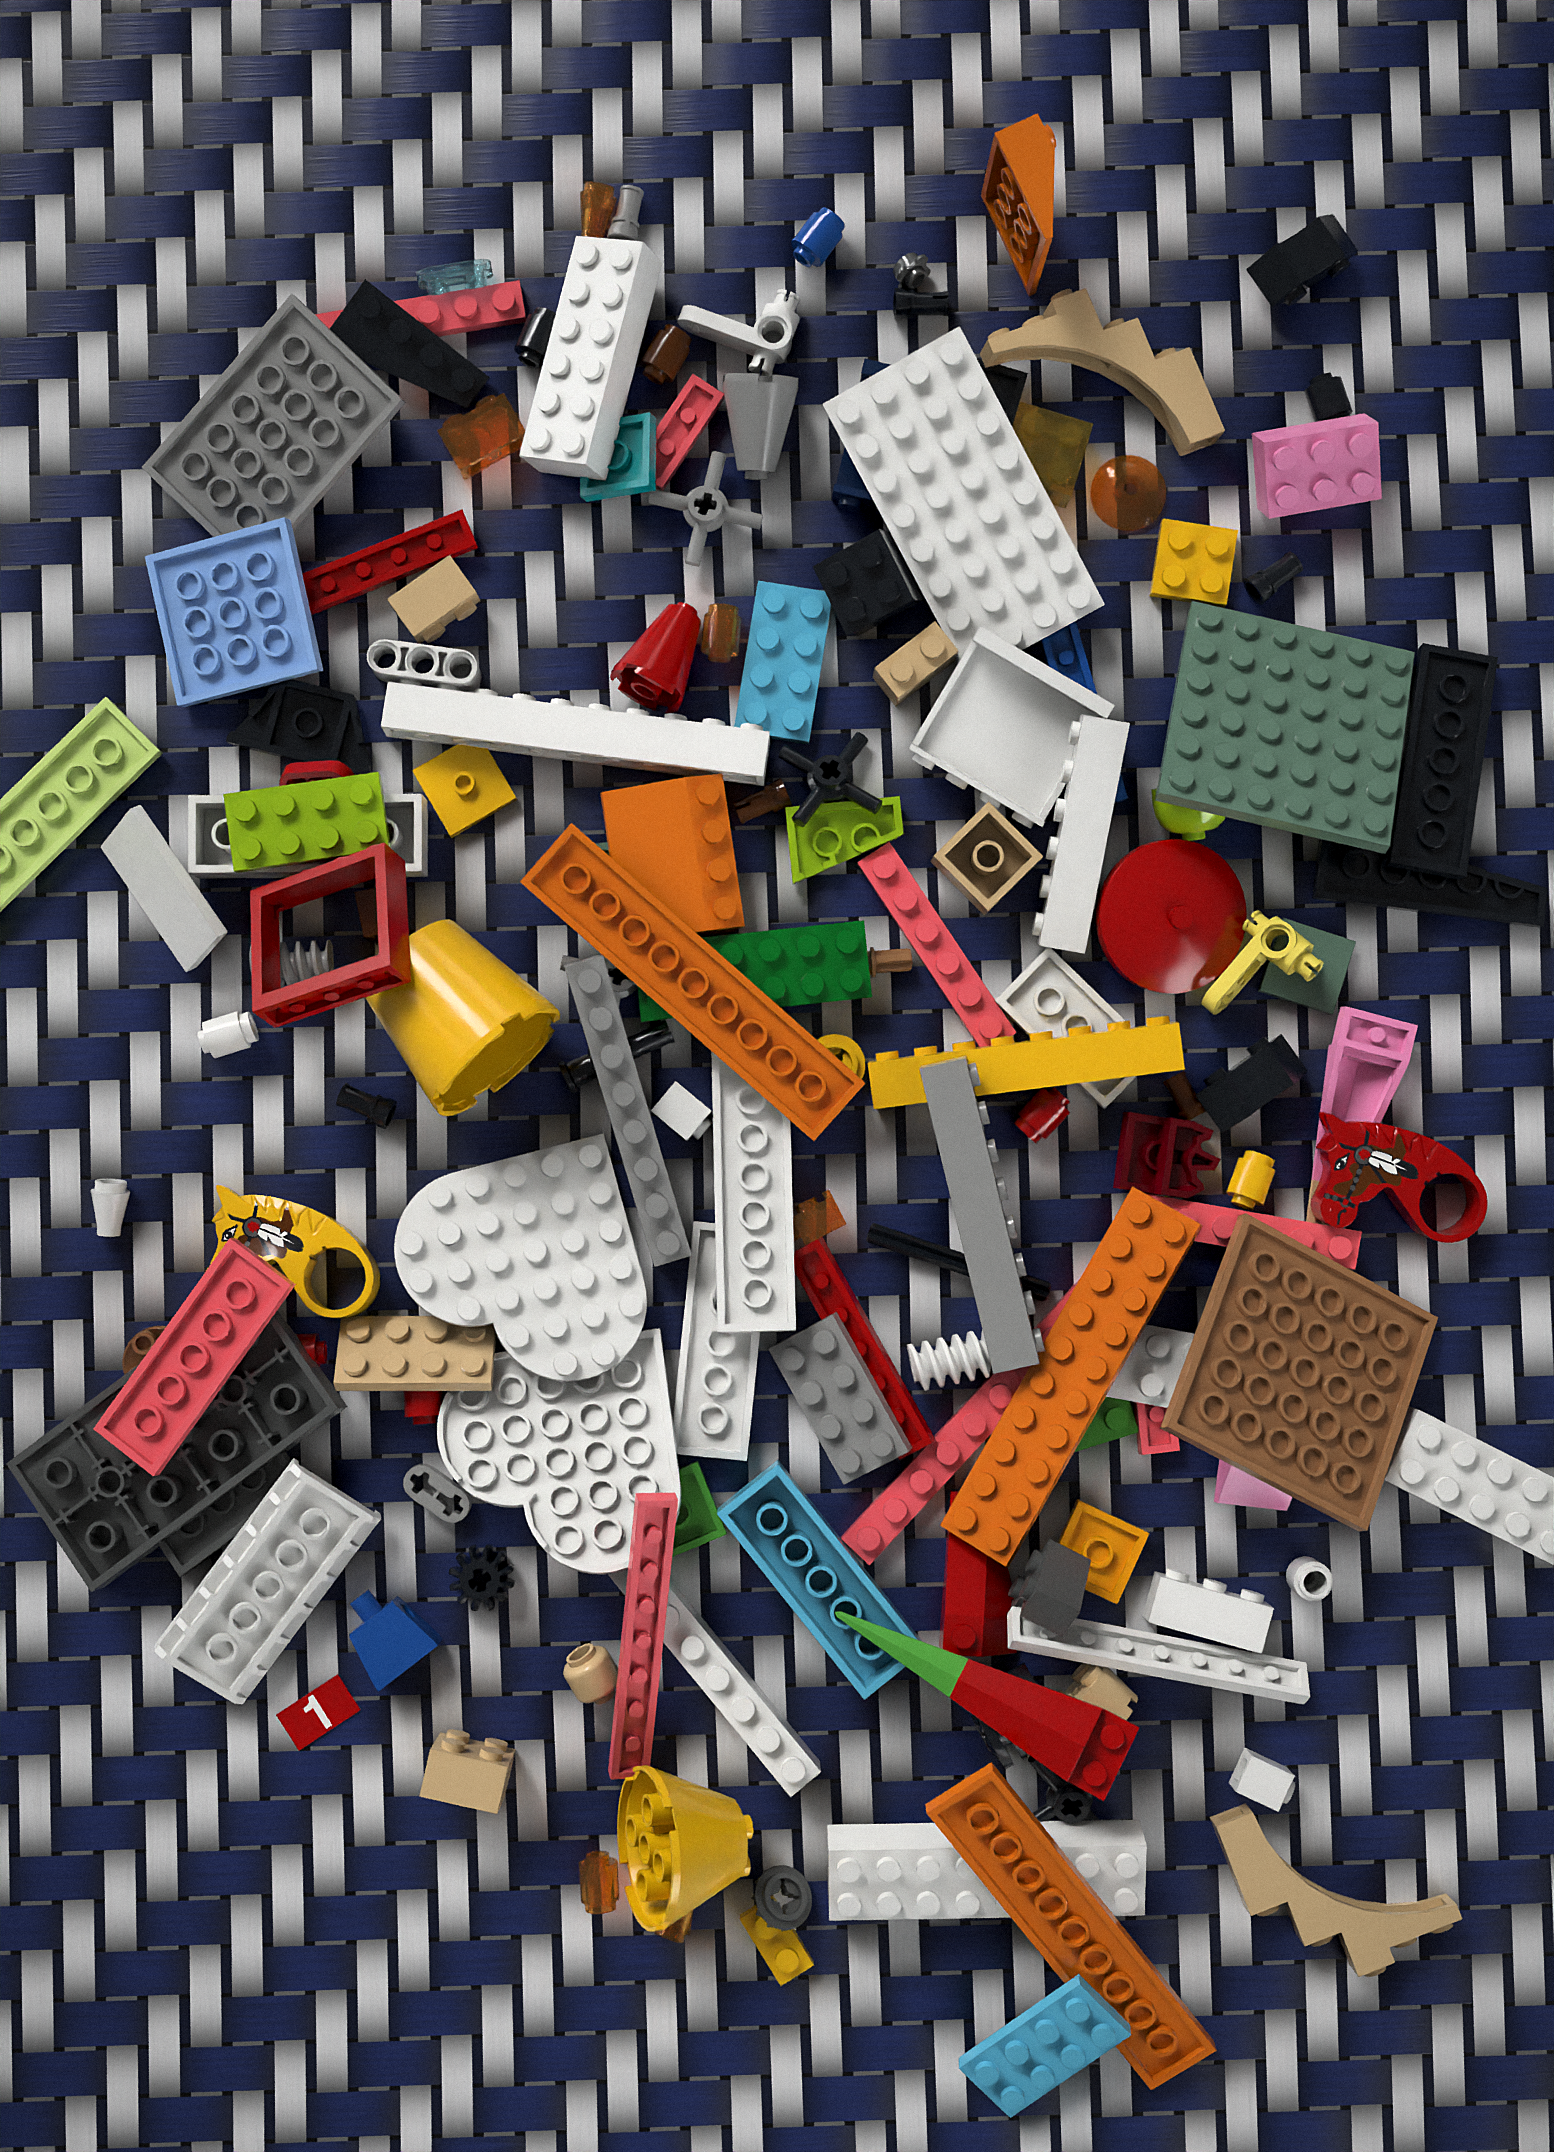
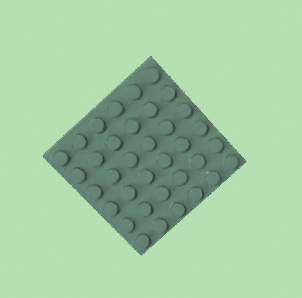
M1192 601L1187 614L1155 801L1385 854L1391 842L1415 652Z

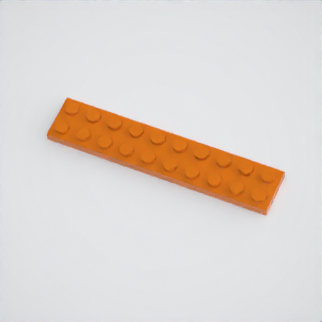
M573 823L566 828L520 881L529 891L813 1141L816 1140L864 1086L865 1082Z
M1132 1186L1044 1341L1045 1351L1038 1352L1039 1364L1029 1367L940 1526L1005 1567L1010 1566L1202 1228L1200 1223Z
M992 1762L925 1804L927 1815L1060 1979L1066 1983L1080 1974L1130 2024L1131 2036L1116 2045V2048L1150 2090H1153L1217 2051L1211 2036Z

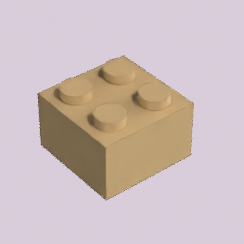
M988 801L933 856L931 863L985 916L1042 859L1043 855Z
M449 1729L447 1733L440 1732L429 1752L419 1797L497 1814L506 1795L516 1749L508 1748V1743L500 1739L486 1738L485 1742L469 1739L470 1734L460 1730Z

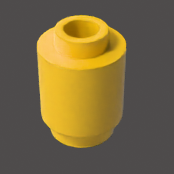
M1246 1150L1243 1158H1238L1226 1192L1233 1197L1231 1203L1248 1210H1253L1255 1205L1263 1206L1275 1174L1273 1169L1275 1160L1264 1154Z

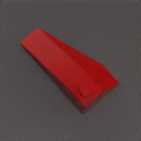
M950 1491L949 1508L959 1491ZM948 1530L939 1647L962 1656L986 1657L1017 1653V1650L1008 1649L1007 1614L1013 1599L1008 1596L1012 1585L1008 1567H1005Z

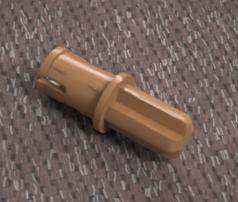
M870 947V951H867L869 972L872 978L876 977V973L903 972L912 969V953L908 948L874 951V947Z

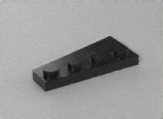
M366 279L330 327V330L365 363L467 409L490 379L489 376Z

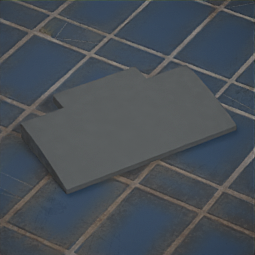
M276 1311L160 1475L152 1476L93 1429L139 1364L6 1463L91 1592L106 1587L158 1547L161 1548L179 1577L188 1574L234 1539L292 1461L286 1452L348 1407L278 1311Z

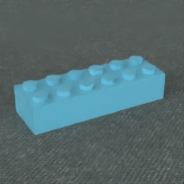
M776 1460L717 1508V1515L864 1700L906 1667L836 1616L835 1612L842 1611L922 1641L779 1460Z

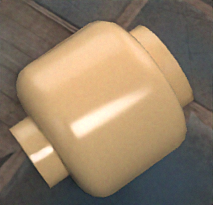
M588 1643L574 1649L567 1656V1664L564 1667L563 1675L578 1701L582 1703L595 1702V1704L600 1705L609 1701L615 1695L618 1668L605 1647L593 1646V1644Z

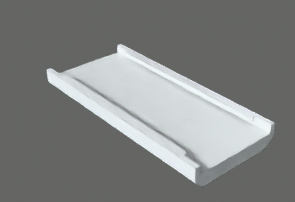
M293 1458L156 1642L154 1647L155 1653L166 1663L234 1704H243L381 1520V1514L376 1510L373 1512L299 1465V1461Z

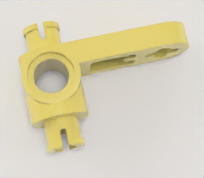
M1256 910L1250 916L1258 924L1254 925L1247 919L1242 926V929L1252 935L1253 938L1209 988L1201 1004L1213 1015L1220 1013L1229 1005L1267 959L1287 975H1291L1296 971L1307 982L1316 976L1308 967L1311 966L1319 972L1324 962L1311 954L1314 945L1295 931L1290 924L1284 922L1278 916L1269 920L1261 911ZM1279 935L1289 936V943L1285 949L1281 951L1271 950V943L1275 937Z

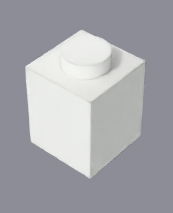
M676 1081L651 1110L686 1141L692 1136L699 1140L713 1123L708 1119L712 1111Z
M1244 1748L1229 1784L1235 1792L1279 1812L1282 1803L1287 1804L1295 1789L1293 1779L1295 1776L1287 1767Z

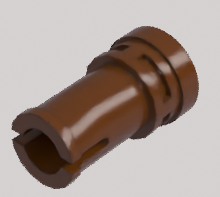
M781 778L769 785H765L761 791L733 801L742 824L774 810L775 813L785 809V807H792Z

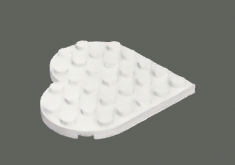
M604 1133L444 1175L421 1189L409 1202L400 1218L394 1243L395 1262L400 1279L410 1297L423 1310L450 1324L469 1327L493 1324L495 1332L507 1353L519 1365L541 1377L556 1381H580L598 1376L614 1367L628 1354L642 1331L647 1309L646 1288Z
M660 1328L641 1331L632 1349L618 1364L608 1371L589 1379L580 1381L547 1379L519 1365L507 1351L495 1353L492 1391H450L445 1395L438 1416L437 1440L441 1457L451 1476L468 1493L486 1503L508 1508L524 1507L525 1516L532 1534L543 1549L561 1564L582 1573L597 1575L614 1574L628 1570L636 1493L675 1492L678 1498L677 1521L681 1506V1482Z

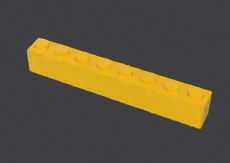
M1169 1015L1146 1018V1026L1131 1027L1130 1020L1107 1023V1031L1092 1032L1090 1025L1068 1028L1069 1035L1053 1037L1052 1031L1029 1033L1030 1041L1014 1042V1036L991 1038V1046L976 1047L975 1041L952 1043L953 1051L937 1052V1046L914 1048V1056L899 1057L898 1050L875 1053L876 1060L868 1062L873 1109L927 1103L919 1070L920 1067L962 1056H967L968 1064L976 1062L981 1082L980 1086L974 1087L976 1096L1185 1070L1179 1022H1170Z

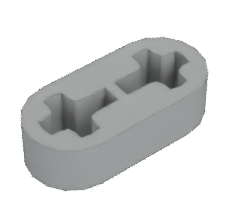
M429 1464L413 1466L403 1479L405 1492L413 1500L448 1523L461 1521L472 1507L470 1494L459 1484ZM424 1472L430 1476L427 1482L437 1491L433 1493L427 1488L417 1491L414 1488L416 1481L412 1478L413 1475L420 1476ZM442 1493L448 1498H453L455 1495L460 1496L462 1499L459 1505L463 1508L462 1512L455 1510L451 1514L445 1510L448 1504L439 1497V1494Z

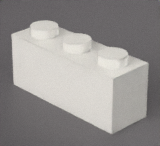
M1167 1568L1166 1574L1154 1571L1143 1612V1617L1149 1623L1262 1654L1274 1610L1271 1605L1264 1601L1265 1595L1247 1589H1242L1240 1595L1226 1591V1584L1204 1578L1203 1584L1189 1581L1190 1575L1188 1573L1172 1568Z

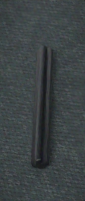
M876 1223L871 1224L866 1237L868 1243L970 1277L964 1253ZM1030 1275L1020 1277L1023 1292L1031 1290L1033 1299L1042 1302L1047 1300L1051 1290L1050 1282Z

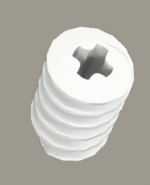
M983 1329L980 1341L973 1331L967 1332L965 1344L958 1334L952 1335L950 1347H948L943 1337L937 1338L935 1350L932 1349L927 1340L922 1341L920 1353L916 1351L913 1344H907L914 1383L919 1381L925 1391L929 1390L931 1378L936 1380L940 1388L944 1387L946 1375H950L953 1382L959 1384L961 1372L963 1371L970 1381L975 1380L976 1369L980 1368L985 1378L990 1377L991 1362Z

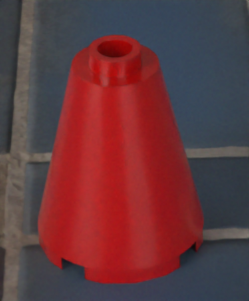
M684 602L669 604L616 663L611 671L610 678L613 681L617 677L621 682L618 689L624 695L652 710H655L657 705L667 706L668 708L665 713H674L679 710L683 702L701 627V620L697 616L698 612L694 607Z

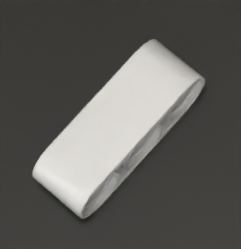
M383 639L374 642L367 652V662L375 676L384 682L399 683L400 679H412L421 682L422 686L437 688L438 684H450L459 687L460 691L470 692L475 690L481 681V670L475 657L465 650ZM385 654L396 656V660L391 667H378V661L381 656ZM423 659L433 660L434 665L429 672L420 674L415 671L419 661ZM461 664H467L472 667L471 673L464 679H458L453 676L454 669Z

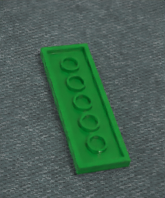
M864 920L702 937L780 1007L872 997ZM638 987L641 1022L673 1019L667 1011Z

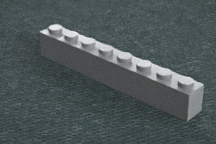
M600 954L566 964L564 968L654 1267L692 1256L604 958Z
M962 1056L921 1066L919 1070L993 1374L1039 1364L1038 1352L1045 1351L1040 1328L1032 1329L1029 1317L1030 1314L1036 1313L1031 1290L1023 1292L1020 1277L1027 1275L1022 1253L1014 1254L1011 1239L1018 1237L1013 1215L1005 1216L1002 1201L1009 1200L1003 1177L996 1178L992 1164L999 1162L995 1140H987L983 1125L990 1124L985 1101L977 1102L974 1087L980 1086L981 1082L976 1062L968 1064L967 1056Z

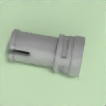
M633 185L621 186L616 215L612 218L607 239L638 241L639 223L637 221L641 201L644 196V191L639 187Z

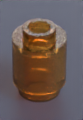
M710 604L708 606V613H705L703 618L701 652L708 655L709 661L728 663L731 657L739 655L742 618L738 616V607L729 604Z
M607 1851L589 1852L586 1854V1859L578 1863L581 1903L585 1904V1912L590 1914L612 1912L616 1910V1901L620 1899L618 1861L616 1858L609 1857V1852Z

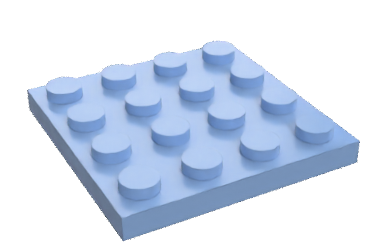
M285 517L145 556L177 706L188 707L323 671L290 519Z

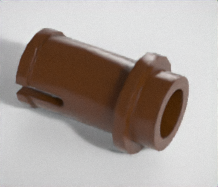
M1185 1071L1163 1082L1180 1111L1177 1114L1178 1117L1183 1116L1184 1120H1191L1206 1112L1195 1096L1196 1092L1189 1082Z

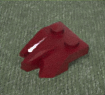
M1123 1112L1113 1188L1130 1191L1133 1186L1144 1193L1189 1198L1203 1191L1204 1184L1197 1178V1171H1215L1221 1160L1203 1151L1201 1148L1202 1142L1211 1139L1214 1130L1195 1121Z

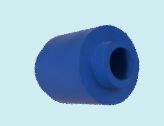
M822 207L819 212H813L791 241L795 259L808 268L812 265L820 267L843 237L842 231L845 228V224L842 219L825 207Z

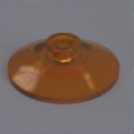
M1134 455L1118 456L1104 463L1096 472L1090 489L1091 503L1098 517L1110 527L1123 531L1142 529L1151 524L1164 507L1166 501L1165 481L1160 471L1150 461ZM1128 483L1135 485L1137 493L1134 495L1127 494L1124 491V485Z

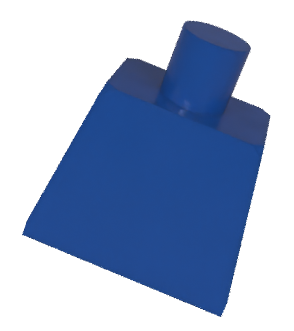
M368 1589L350 1603L363 1623L357 1626L349 1634V1637L378 1692L436 1648L442 1641V1637L398 1596L382 1607Z

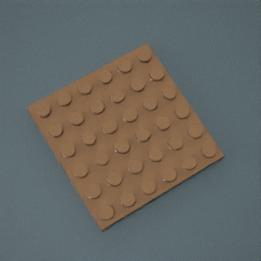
M1247 1213L1239 1215L1160 1428L1357 1531H1367L1438 1317Z

